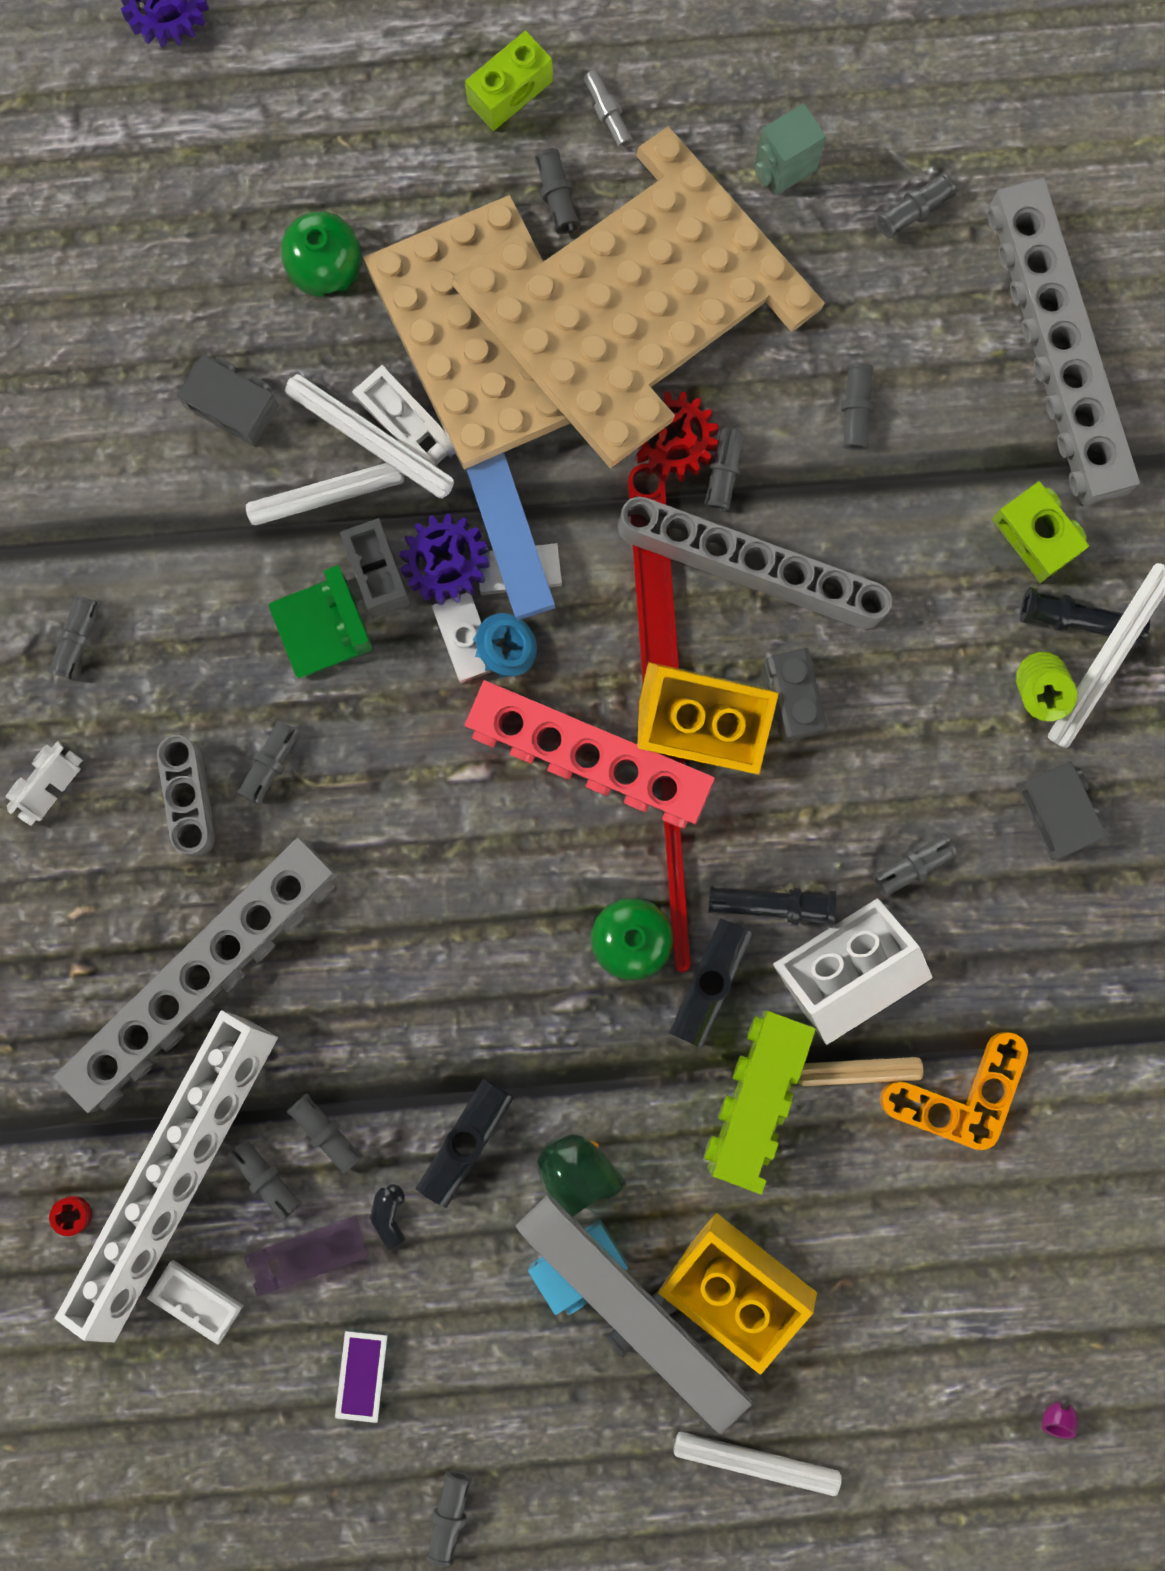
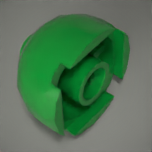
M326 211L308 212L296 218L285 230L281 241V260L291 283L304 293L323 297L325 293H333L335 291L340 293L346 290L357 279L362 266L361 245L353 228L340 216Z
M622 898L607 905L596 917L591 931V947L598 964L610 975L626 981L643 980L657 973L668 961L673 947V931L666 914L654 903L640 898Z

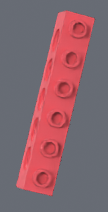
M483 680L464 725L474 731L471 738L494 748L496 742L499 741L512 747L509 755L532 764L535 757L550 763L547 771L567 780H570L573 773L588 779L585 785L586 788L607 797L610 790L626 796L624 804L646 813L649 806L664 812L662 820L682 829H685L687 822L697 825L716 780L713 776L656 752L638 749L635 743L486 680ZM511 714L521 715L523 719L521 731L516 735H506L503 731L505 718ZM548 730H557L561 734L560 746L552 752L543 751L540 745L541 736ZM586 746H595L600 752L598 763L591 768H583L578 762V754ZM624 762H632L638 767V777L631 784H621L616 779V769ZM662 778H670L677 784L676 795L668 801H661L654 795V785Z

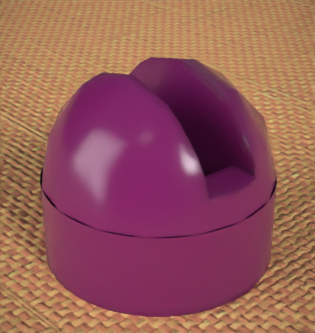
M1054 1402L1046 1408L1041 1428L1046 1433L1058 1438H1075L1078 1428L1077 1413L1070 1404L1065 1410L1061 1409V1402Z

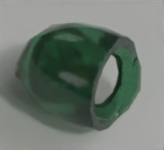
M571 1134L557 1140L551 1139L542 1148L537 1160L538 1174L544 1191L552 1196L572 1217L599 1198L615 1196L627 1184L623 1176L599 1149V1144L587 1140L581 1135Z

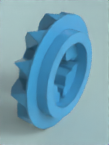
M498 613L489 616L478 626L477 634L473 638L477 647L475 657L481 658L484 662L485 671H494L499 674L500 678L514 676L516 678L533 665L537 654V643L533 632L524 621H516L515 616L511 614ZM503 637L506 639V646L512 648L505 657L502 655V648L494 644L498 643Z

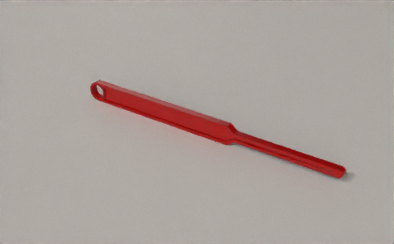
M648 463L639 464L634 467L628 477L629 500L634 497H645L666 505L665 481L662 480V471L657 469L654 472L659 479L658 489L651 494H641L634 488L633 479L638 473L647 471ZM637 514L630 516L631 525L639 528L648 525L647 520L643 516ZM632 545L643 684L648 662L679 669L670 558ZM661 754L682 764L686 763L684 758ZM670 778L660 779L662 801H668L676 795L677 784ZM663 820L671 927L673 931L674 966L677 971L685 972L690 968V952L680 827Z

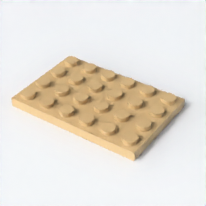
M510 195L363 257L364 265L464 470L570 424V421L452 286L453 276L515 233L519 235L543 263Z

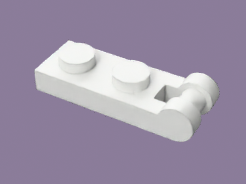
M383 365L352 391L353 396L393 438L436 467L446 456L451 458L455 454L443 428ZM430 436L436 444L425 452L419 444Z

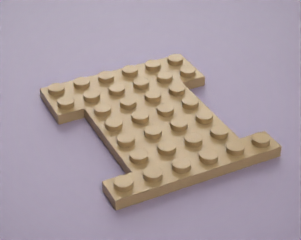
M669 126L639 146L636 154L638 159L658 181L543 263L519 235L515 233L457 273L452 279V286L610 469L672 423L675 415L651 387L764 303L772 309L791 332L821 311L825 304Z

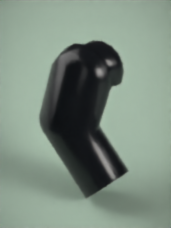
M390 1184L386 1189L380 1188L375 1194L370 1214L371 1223L388 1251L406 1240L394 1220L397 1206L405 1201L403 1190L396 1184Z

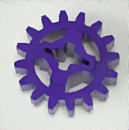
M121 0L124 6L121 8L122 14L135 35L141 33L147 44L154 37H157L161 47L166 46L168 38H173L177 45H181V35L184 33L192 38L195 37L192 26L194 24L204 26L205 20L201 12L209 11L207 0ZM140 2L144 4L145 16L140 13Z
M451 514L445 515L443 523H438L434 516H429V527L424 528L417 523L414 526L418 535L415 538L405 536L404 540L410 547V550H403L399 553L401 559L408 563L400 568L404 577L410 578L408 585L413 592L421 588L420 595L423 600L428 601L435 594L439 605H444L446 596L451 595L454 601L459 603L461 599L460 592L465 590L472 596L475 594V591L471 584L474 581L479 583L485 582L486 579L479 570L490 567L488 558L482 556L489 551L485 541H479L482 535L477 527L469 530L467 519H460L456 525ZM465 543H467L470 547V562L467 561L464 556H462L463 552L465 551ZM451 555L452 559L450 561L443 560L440 564L438 563L440 557L447 559ZM420 557L423 558L425 562H427V565L424 569V572L426 574L424 576L421 574L419 568Z

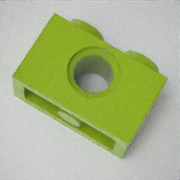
M525 30L465 80L467 103L494 132L553 82L552 58Z
M1038 481L1002 507L994 515L992 521L1041 584L1083 553L1089 545L1085 541L1087 537L1083 528L1075 520L1070 521L1062 511V504L1057 494L1051 488H1045ZM1043 522L1047 524L1051 529V538L1039 536L1035 530V523Z

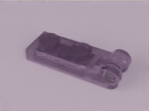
M353 1215L281 1242L256 1249L243 1256L247 1268L252 1267L256 1282L253 1283L256 1295L261 1296L367 1258L369 1252L357 1216ZM278 1258L282 1273L272 1276L268 1261Z

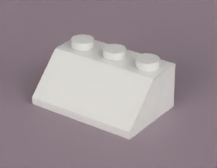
M878 898L835 924L833 928H829L773 963L803 1014L813 1028H816V1032L826 1045L933 978L919 945Z

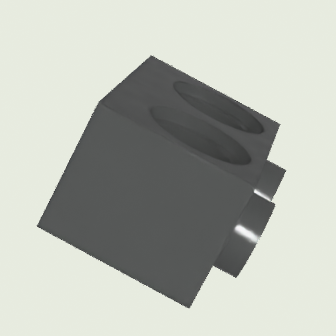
M379 518L341 531V538L371 617L374 619L410 606L409 597Z

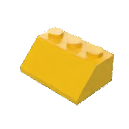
M648 662L639 700L637 748L759 775L779 693L763 687Z
M718 1213L714 1214L691 1242L658 1292L659 1295L760 1375L814 1313L817 1292Z

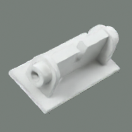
M59 741L52 748L45 745L32 762V765L36 767L26 781L23 778H19L7 793L6 798L10 800L7 805L8 812L12 814L18 807L22 810L18 817L25 823L32 826L36 820L40 822L57 800V797L45 788L51 783L63 792L81 770L78 766L83 760L70 750L65 756L62 755L60 752L63 750V746Z

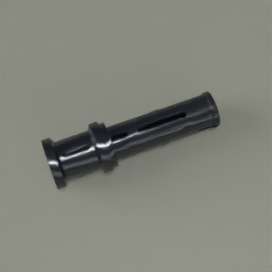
M1029 587L1022 601L1020 622L1028 624L1030 621L1053 625L1054 630L1058 631L1067 630L1070 627L1110 636L1123 614L1075 603V599L1069 595L1063 594L1059 598L1038 593L1037 588ZM1150 619L1135 642L1139 644L1145 643V637L1148 636L1150 630Z
M710 886L709 899L711 900H709L708 913L787 918V922L791 923V925H798L800 921L825 923L827 928L834 927L836 891H829L828 894L803 893L801 888H794V890L790 889L788 894Z

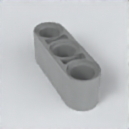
M171 735L166 737L157 749V760L169 836L172 846L177 851L192 857H201L209 853L215 844V830L203 755L200 748L188 738L181 735ZM179 746H187L189 751L187 761L180 766H174L171 760L173 751ZM186 786H192L195 790L194 801L189 806L181 807L178 802L180 790ZM198 826L202 833V839L196 847L188 848L184 842V835L189 828Z

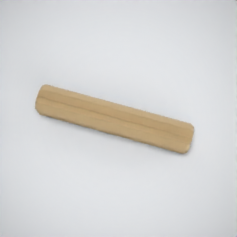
M917 1057L805 1063L799 1083L802 1086L916 1081L923 1078L922 1060Z

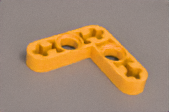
M1001 1032L991 1037L984 1051L966 1105L907 1082L897 1081L888 1083L882 1089L879 1099L881 1108L894 1119L976 1150L990 1149L1000 1137L1028 1056L1027 1044L1022 1037L1014 1033ZM1010 1039L1013 1041L1011 1048L1017 1051V1055L1015 1058H1007L1003 1069L1011 1071V1075L1008 1078L1002 1073L988 1070L990 1064L996 1067L1000 1066L1003 1055L997 1052V1047L999 1044L1006 1045ZM995 1078L1002 1083L1004 1095L998 1102L989 1103L982 1095V1086L987 1080ZM901 1088H904L906 1090L905 1097L920 1103V1095H925L927 1098L920 1106L919 1120L915 1121L912 1119L917 1111L901 1106L898 1112L893 1111L895 1104L889 1101L891 1093L899 1094ZM943 1103L950 1110V1120L943 1127H934L929 1122L928 1111L934 1104ZM976 1103L986 1109L996 1110L997 1114L995 1118L991 1115H986L983 1127L989 1130L987 1138L979 1137L977 1142H974V1134L968 1130L971 1123L978 1124L981 1120L983 1112L974 1111Z

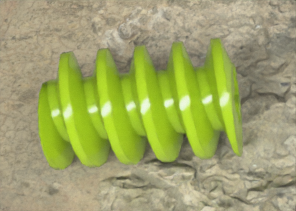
M1036 652L1028 655L1020 663L1016 671V684L1025 709L1033 717L1041 721L1053 722L1063 719L1072 712L1077 703L1078 692L1065 663L1057 655L1050 652Z

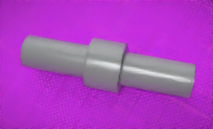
M597 70L588 72L583 79L596 102L594 109L600 121L607 123L619 148L628 146L633 139L620 115L622 108L615 95L609 94Z

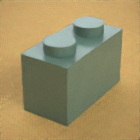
M804 103L763 127L761 131L754 169L761 183L764 186L770 185L776 196L817 171L826 135Z

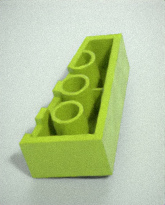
M764 1010L762 1017L754 1016L747 1034V1040L753 1041L747 1057L740 1055L732 1079L738 1081L733 1097L725 1096L718 1115V1119L724 1121L719 1137L713 1135L710 1137L703 1157L704 1160L710 1161L707 1169L712 1177L762 1195L767 1180L760 1178L759 1175L762 1166H768L770 1161L774 1159L779 1144L777 1142L779 1134L775 1130L777 1124L783 1125L788 1116L793 1098V1093L789 1091L791 1085H797L816 1028Z

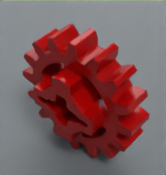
M669 391L664 392L663 402L675 413V417L672 423L653 436L657 441L654 450H652L648 441L637 448L640 450L636 453L635 461L637 464L648 461L647 473L649 475L659 469L662 471L663 481H667L670 473H676L680 482L684 480L686 470H689L695 476L699 475V462L705 465L711 463L712 455L708 451H716L718 440L712 437L717 435L718 424L709 423L713 413L711 409L702 412L699 410L701 405L700 398H696L690 404L686 402V392H681L678 400H672ZM694 423L699 428L701 442L698 441V436L692 433ZM682 428L681 438L676 436L666 444L667 435L673 436L676 432L679 433Z

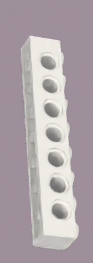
M223 1010L220 1011L54 1319L82 1340L98 1342L116 1341L275 1045L278 1037L252 1021Z

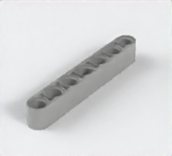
M645 497L631 498L622 508L618 521V531L622 539L629 544L862 629L874 628L882 621L892 607L891 593L885 586L676 508ZM634 514L641 515L647 520L648 525L641 528L635 527L628 521V517ZM673 528L679 529L686 535V540L682 542L673 541L669 538L666 531ZM711 542L717 543L722 546L725 554L713 556L707 551L705 545ZM756 557L761 561L763 569L756 571L748 568L744 558ZM794 571L800 576L801 584L793 585L788 583L784 578L783 572ZM832 585L838 590L840 598L830 599L823 593L822 586ZM861 599L872 600L877 605L878 613L873 614L865 611L862 607Z
M547 1194L516 1224L518 1231L528 1243L719 1434H723L753 1404L749 1396L735 1380L552 1196Z

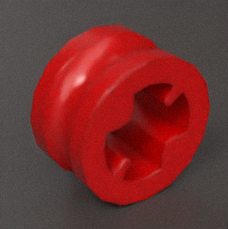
M69 1196L57 1201L49 1213L51 1228L62 1236H73L84 1231L92 1219L90 1204L79 1196ZM68 1204L73 1205L72 1211L78 1209L80 1212V1219L74 1221V1227H69V1221L63 1222L61 1218V1213L68 1210Z

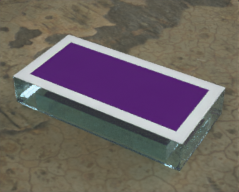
M356 1329L345 1330L335 1418L378 1423L389 1333Z

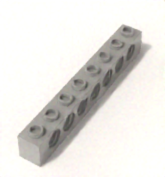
M1045 178L999 189L987 209V218L990 228L993 231L997 230L999 236L1001 264L1004 268L1009 269L1012 278L1010 285L1012 300L1016 306L1020 305L1024 317L1022 321L1024 338L1028 344L1032 343L1036 356L1034 358V371L1036 377L1040 382H1044L1048 396L1045 399L1047 413L1050 419L1056 420L1060 433L1057 436L1060 454L1063 458L1067 457L1070 465L1069 483L1071 490L1075 496H1079L1082 507L1127 495L1140 484ZM1024 225L1028 227L1032 235L1026 236L1021 234L1016 226ZM1028 263H1038L1043 268L1044 273L1033 272L1029 268ZM1039 300H1049L1054 304L1056 311L1050 312L1043 309ZM1051 337L1063 339L1068 349L1061 350L1056 348L1052 343ZM1063 375L1074 376L1079 382V388L1069 387L1064 382ZM1075 413L1086 414L1091 421V426L1086 427L1079 424L1075 418ZM1093 450L1098 452L1103 459V465L1093 464L1088 459L1087 451Z
M297 837L84 1045L53 1078L87 1113L98 1111L100 1108L104 1112L108 1111L122 1098L124 1094L120 1089L131 1078L137 1082L154 1066L150 1059L161 1049L167 1052L173 1048L185 1035L181 1029L192 1018L198 1022L215 1006L211 1000L222 989L226 992L233 989L244 978L245 974L241 970L252 959L257 963L261 961L275 947L272 940L283 929L286 933H289L304 919L305 915L301 911L312 900L318 904L335 888L332 881L338 875L304 840ZM296 877L301 884L300 894L295 899L287 901L282 896L281 886L286 879ZM264 906L270 912V923L266 928L257 930L251 922V916L257 908ZM234 936L240 943V951L234 959L228 960L222 954L221 946L227 937ZM200 965L204 966L210 975L209 983L201 990L196 988L191 980L192 972ZM169 995L175 997L179 1003V1011L172 1019L165 1017L161 1010L163 1000ZM138 1025L143 1026L148 1032V1042L142 1049L137 1048L131 1040V1033ZM107 1055L112 1056L118 1065L117 1073L111 1079L107 1078L101 1071V1062Z

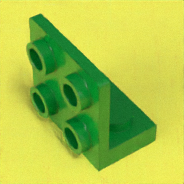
M339 565L323 571L326 581L269 603L270 612L293 671L299 679L374 650L347 579Z

